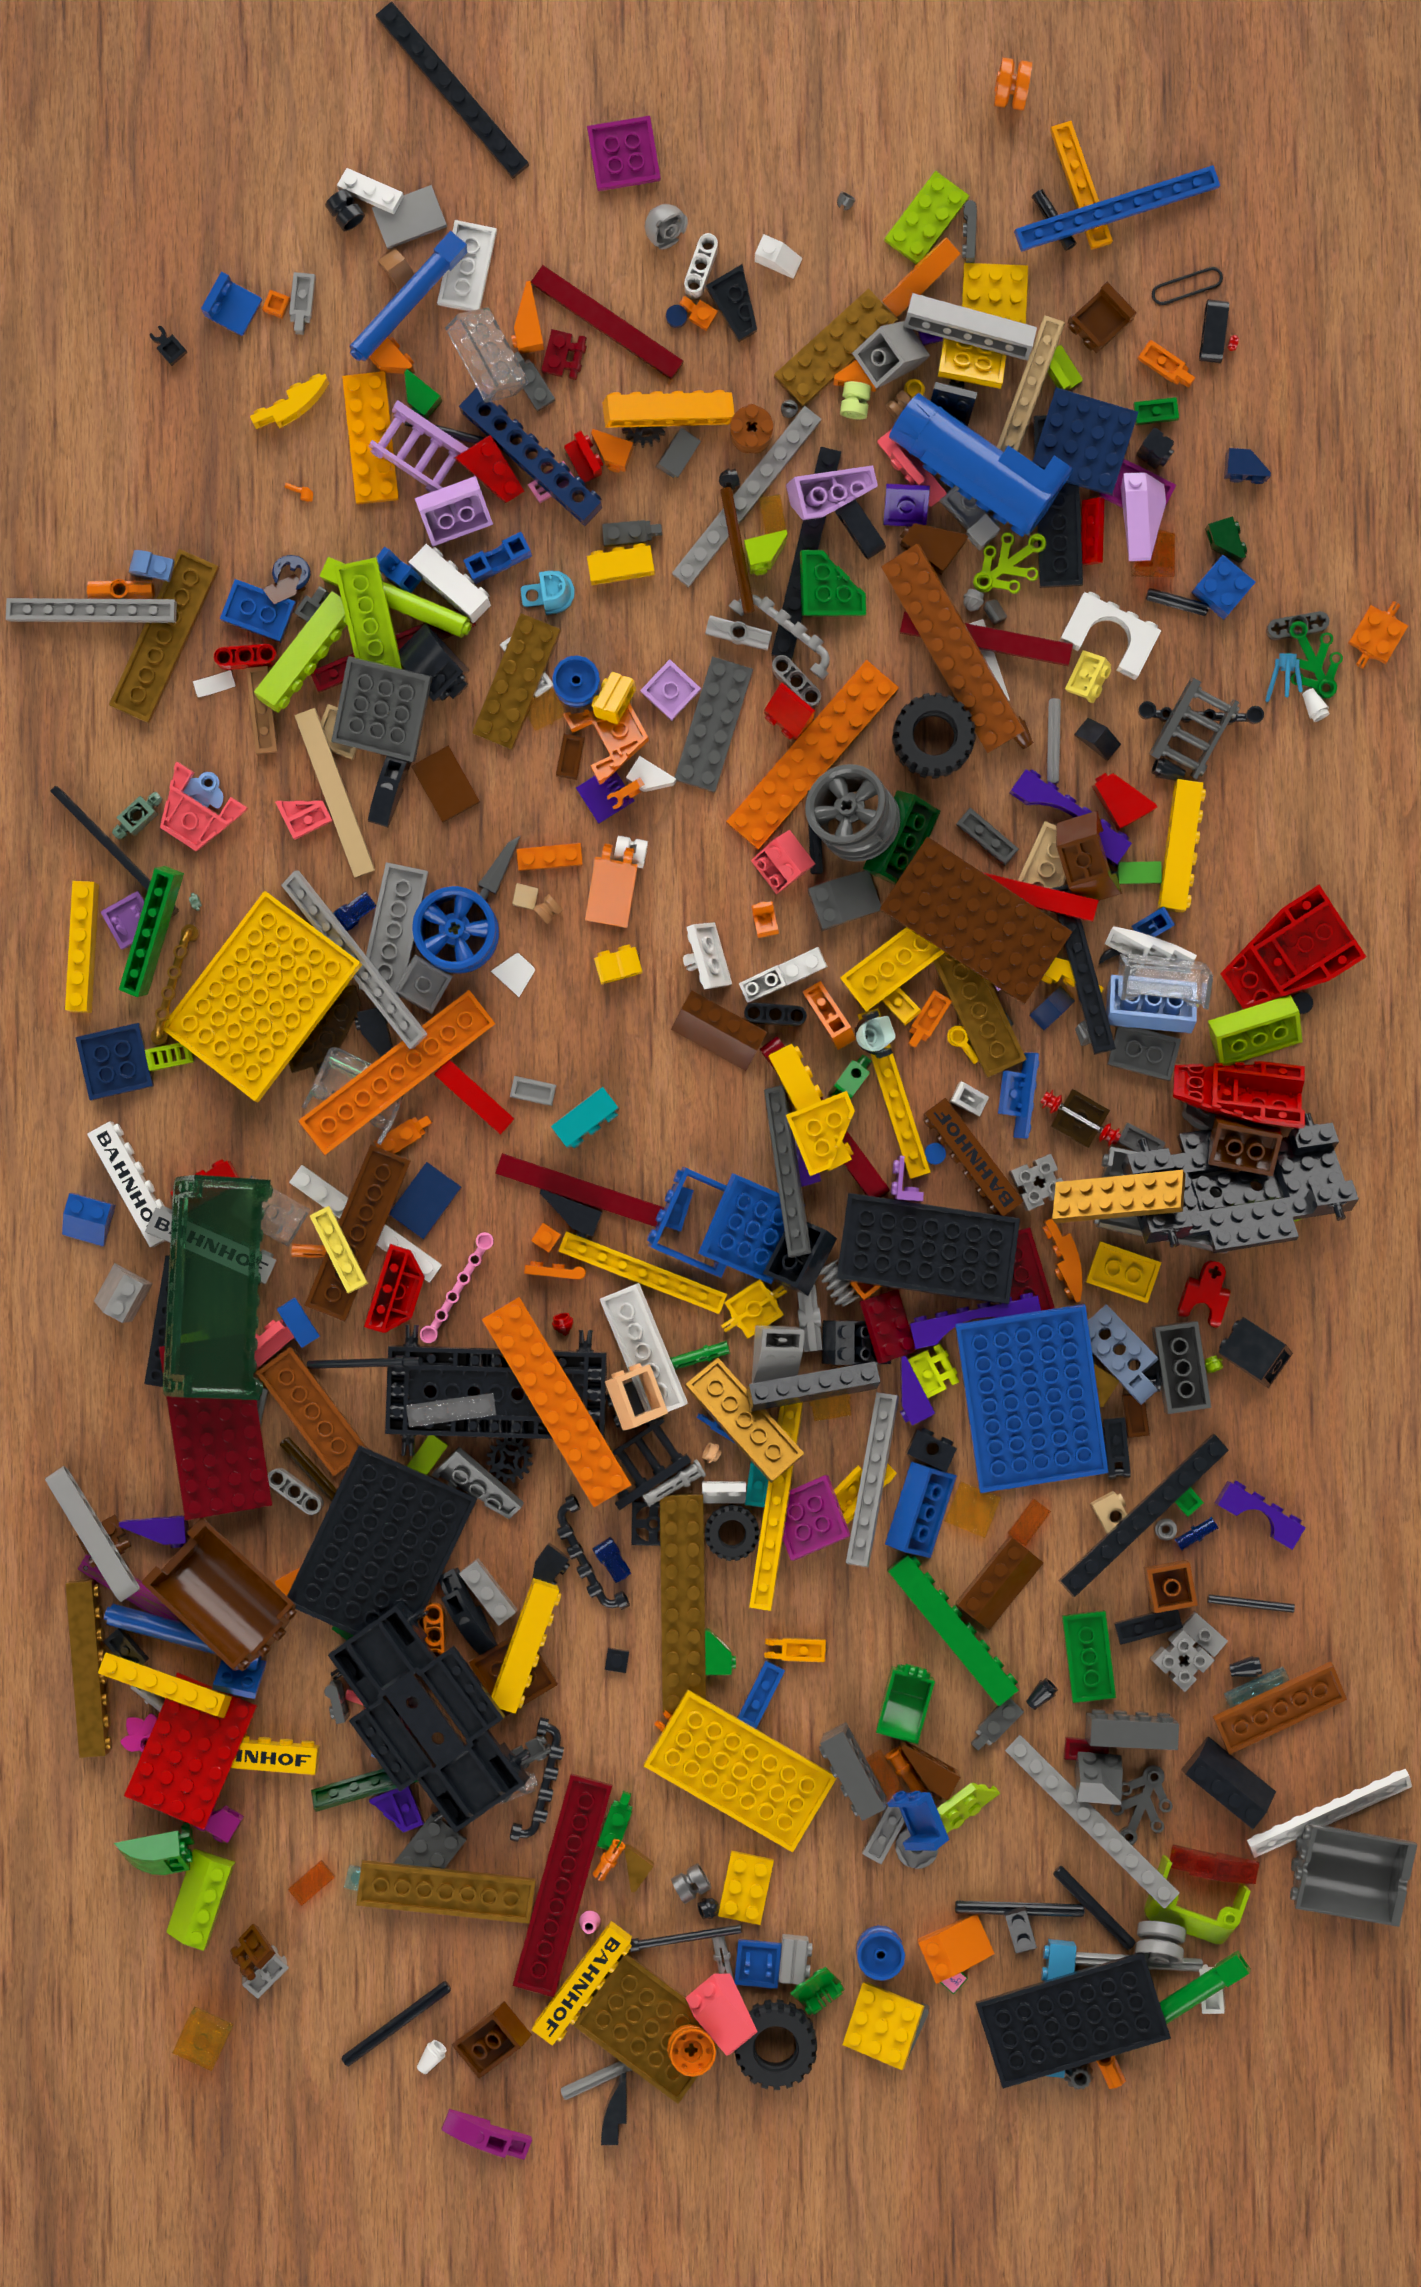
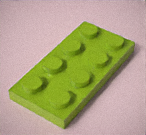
M935 170L884 238V241L914 264H917L929 253L962 209L964 203L968 201L970 195Z

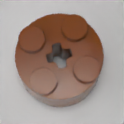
M749 404L736 411L730 423V436L733 445L739 451L746 454H757L764 451L770 445L773 436V421L770 414L755 404ZM749 427H750V428H753V427H754V428H756V429H755V432L752 431V430H751L750 432H748V428H749Z

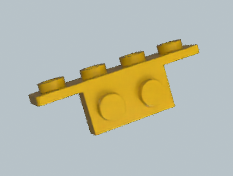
M888 1463L883 1488L897 1474ZM859 1465L834 1489L847 1525L854 1518L863 1470Z

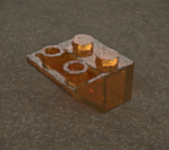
M1159 529L1151 560L1131 561V577H1174L1175 534Z

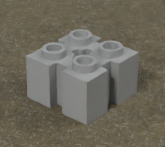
M1051 1154L1034 1160V1167L1029 1168L1025 1164L1009 1171L1015 1187H1022L1024 1193L1019 1196L1023 1200L1022 1203L1026 1211L1043 1205V1198L1048 1197L1049 1201L1054 1200L1056 1182L1063 1181L1062 1178L1056 1179L1053 1173L1058 1168ZM1037 1176L1039 1179H1043L1041 1188L1034 1186L1033 1182L1036 1181L1035 1177Z
M1177 1629L1167 1639L1171 1644L1166 1649L1161 1646L1150 1659L1164 1673L1167 1674L1170 1670L1172 1673L1169 1677L1186 1692L1197 1680L1193 1675L1198 1670L1204 1673L1215 1660L1199 1645L1194 1648L1193 1645L1196 1642L1184 1630ZM1181 1655L1183 1657H1185L1186 1655V1661L1184 1663L1179 1664L1180 1660L1178 1658Z

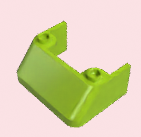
M1162 1855L1158 1871L1167 1879L1172 1862L1166 1855ZM1240 1882L1232 1907L1221 1909L1217 1920L1176 1906L1178 1896L1164 1909L1149 1894L1144 1912L1150 1921L1175 1924L1185 1928L1186 1934L1214 1944H1222L1239 1925L1251 1891L1244 1883Z

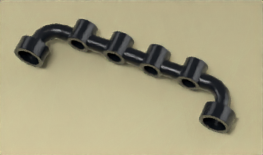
M1145 701L1138 707V715L1145 720L1159 718L1160 721L1166 722L1168 718H1165L1162 712H1167L1169 716L1172 712V709L1169 707L1156 710V706L1150 701ZM1252 706L1246 713H1237L1236 717L1232 721L1229 720L1227 725H1231L1234 722L1258 724L1264 718V711L1259 706ZM1207 709L1204 712L1196 711L1203 716L1209 713L1212 716V721H1221L1225 713L1215 712L1212 709ZM1181 718V721L1184 723H1189L1192 720L1190 718Z
M574 1494L565 1498L566 1502L560 1506L557 1513L560 1525L557 1528V1532L561 1540L567 1538L570 1544L567 1552L572 1560L577 1558L580 1566L576 1567L579 1576L582 1579L585 1577L588 1579L590 1585L586 1588L590 1597H597L598 1601L606 1608L620 1607L623 1610L629 1607V1600L623 1590L614 1594L615 1599L609 1600L605 1596L602 1585L597 1580L581 1544L577 1541L574 1531L566 1519V1513L569 1510L574 1513L581 1509L580 1504Z
M540 1717L536 1734L545 1736L546 1732L550 1733L553 1740L550 1746L551 1752H549L536 1807L533 1812L532 1823L526 1830L522 1829L521 1824L513 1823L509 1840L518 1842L519 1838L533 1836L538 1831L540 1823H545L548 1810H544L546 1801L551 1802L553 1789H549L551 1780L556 1781L559 1768H555L556 1759L561 1760L564 1747L560 1746V1731L556 1726L549 1724V1719Z

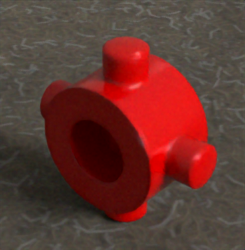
M1237 335L1230 336L1227 345L1229 351H1236L1239 342Z

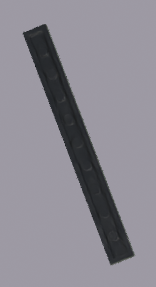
M391 1L375 14L377 20L510 177L514 179L529 166L528 161L395 4Z
M820 447L814 474L837 471L841 451ZM826 516L803 520L782 607L791 616L789 621L794 625L802 621L800 551L819 549ZM778 624L771 656L784 655L792 660L797 638L780 624Z
M1215 1434L1209 1436L1058 1581L1072 1597H1076L1229 1451L1228 1448Z

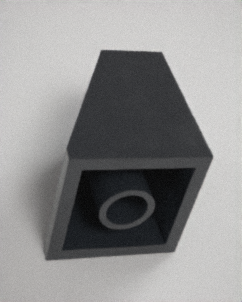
M1242 1317L1241 1320H1237L1231 1329L1233 1332L1230 1336L1224 1338L1221 1342L1219 1353L1269 1389L1293 1352L1286 1344L1245 1317Z

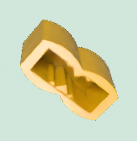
M630 944L619 947L618 951L610 953V950L597 953L598 957L594 958L601 985L642 974L636 947L631 948Z

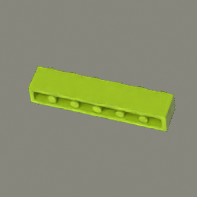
M331 591L255 689L254 693L257 699L277 713L288 706L291 696L301 689L305 678L315 671L318 661L328 654L332 643L338 641L341 637L342 630L346 627L347 621L340 596Z

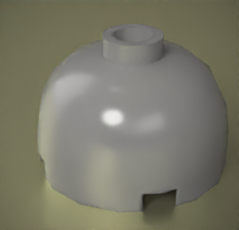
M659 205L648 213L644 225L646 236L659 249L670 248L679 241L676 237L681 232L685 233L688 219L674 205Z

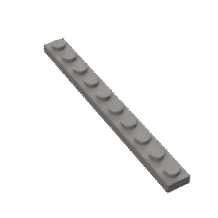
M806 406L803 407L733 495L738 524L742 522L821 422V418ZM724 508L672 572V575L688 588L729 538Z
M294 871L281 886L315 929L363 964L353 978L408 1048L414 1049L428 1035L300 871Z
M1021 1735L1011 1743L1005 1751L1164 1909L1178 1896L1180 1892L1089 1802H1077L1076 1789Z

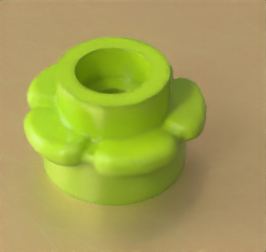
M1217 1356L1205 1359L1207 1373H1213L1224 1367L1221 1362L1223 1359H1218Z

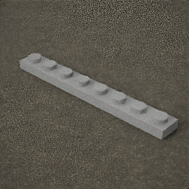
M6 598V620L13 622L176 623L177 601L175 599Z
M876 1392L846 1563L849 1565L869 1568L899 1401L898 1395Z

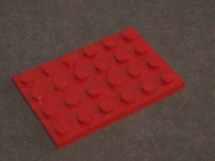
M176 1673L175 1677L211 1690L213 1688L186 1675ZM220 1692L232 1697L225 1717L222 1718L166 1698L124 1796L205 1830L258 1705L229 1693Z

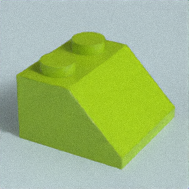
M787 530L744 540V552L750 574L755 573V576H760L768 573L767 570L773 567L786 545Z

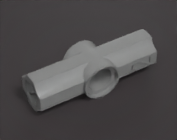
M711 615L705 632L706 635L732 641L736 645L743 644L768 651L772 636L770 631L748 626L743 622H733ZM735 629H742L745 634L743 637L737 638L733 635V631Z
M814 1285L809 1296L797 1292L799 1327L804 1330V1352L822 1350L820 1308L817 1305L816 1287Z

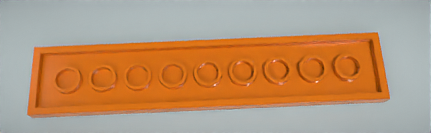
M866 660L735 810L726 823L759 850L804 799L815 781L831 768L897 692L899 687Z
M468 990L422 1025V1028L428 1035L414 1049H409L404 1041H401L299 1119L298 1123L325 1156L494 1026L495 1022L471 991Z
M518 1297L483 1318L482 1321L593 1507L631 1486V1482L522 1299Z

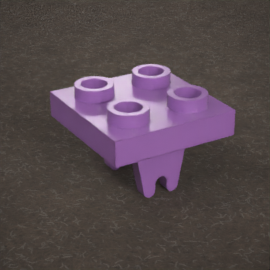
M139 891L100 911L122 950L132 945L145 900Z

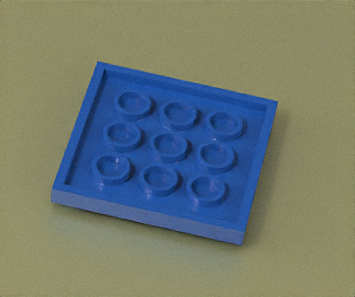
M732 1173L698 1254L772 1284L773 1280L763 1274L785 1231L779 1193Z

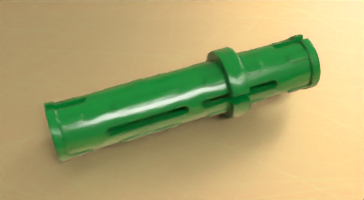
M726 1340L715 1345H704L701 1349L671 1357L670 1360L674 1369L677 1370L699 1362H710L713 1358L730 1354V1350Z

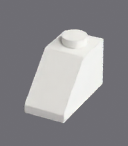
M763 234L755 252L756 263L793 279L802 261V258L786 244Z
M641 756L638 757L626 776L628 784L641 778L645 784L640 787V790L643 792L674 786L676 783V778Z

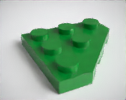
M801 550L802 616H866V593L860 587L858 588L850 580V577L828 558L829 556L823 550Z

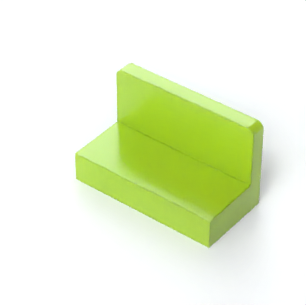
M1061 345L1057 346L1047 373L1057 388L1069 391L1080 384L1083 379Z

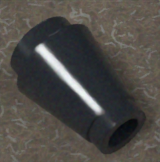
M1163 757L1162 759L1155 760L1151 773L1156 778L1176 781L1177 779L1183 780L1185 770Z
M1250 1656L1229 1664L1232 1677H1257V1675L1262 1674L1259 1657Z
M1049 1679L1040 1680L1026 1702L1033 1710H1036L1055 1697L1058 1689Z

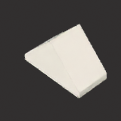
M961 1081L958 1083L950 1103L980 1116L989 1097Z

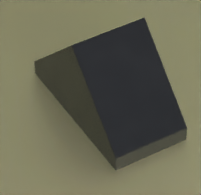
M1087 718L1074 734L1106 761L1111 758L1121 745L1108 727L1090 718Z

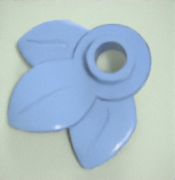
M204 772L199 778H191L183 791L207 808L211 804L219 809L223 803V793L218 788L219 779L212 772ZM211 779L213 782L212 786H205V781Z

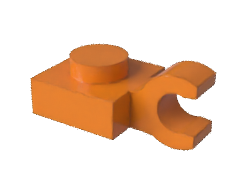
M683 296L679 303L691 314L688 320L705 331L708 330L718 314L716 309L701 300L696 305L692 300Z
M638 778L619 791L610 793L607 799L616 797L618 803L613 806V809H617L622 806L624 797L629 795L631 799L641 792L640 787L645 784L641 778Z

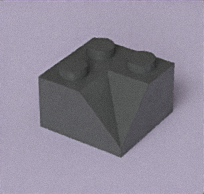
M1078 1752L1075 1765L1077 1802L1121 1805L1123 1776L1121 1755Z

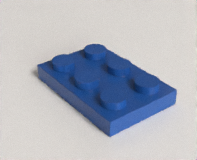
M235 579L220 620L281 643L296 602L287 598L277 604H273L263 589Z

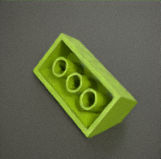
M1290 995L1208 1021L1210 1038L1217 1060L1223 1066L1235 1064V1062L1245 1061L1303 1042L1300 1013Z
M194 1848L192 1852L193 1862H190V1870L186 1871L166 1933L184 1945L204 1951L209 1944L235 1862Z

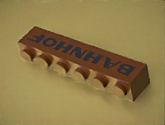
M946 1098L924 1113L926 1118L923 1121L930 1130L934 1128L939 1134L936 1138L943 1147L947 1145L952 1151L949 1154L956 1164L961 1163L964 1167L963 1174L969 1181L973 1180L978 1187L975 1190L982 1199L985 1197L991 1203L988 1207L994 1215L1005 1216L1023 1202L1022 1198Z

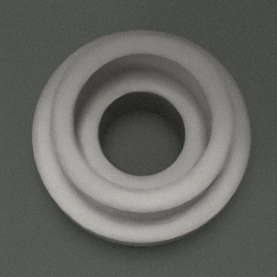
M1164 1518L1157 1522L1155 1533L1162 1540H1171L1177 1533V1526L1172 1520ZM1165 1525L1169 1526L1167 1533L1162 1532V1527Z

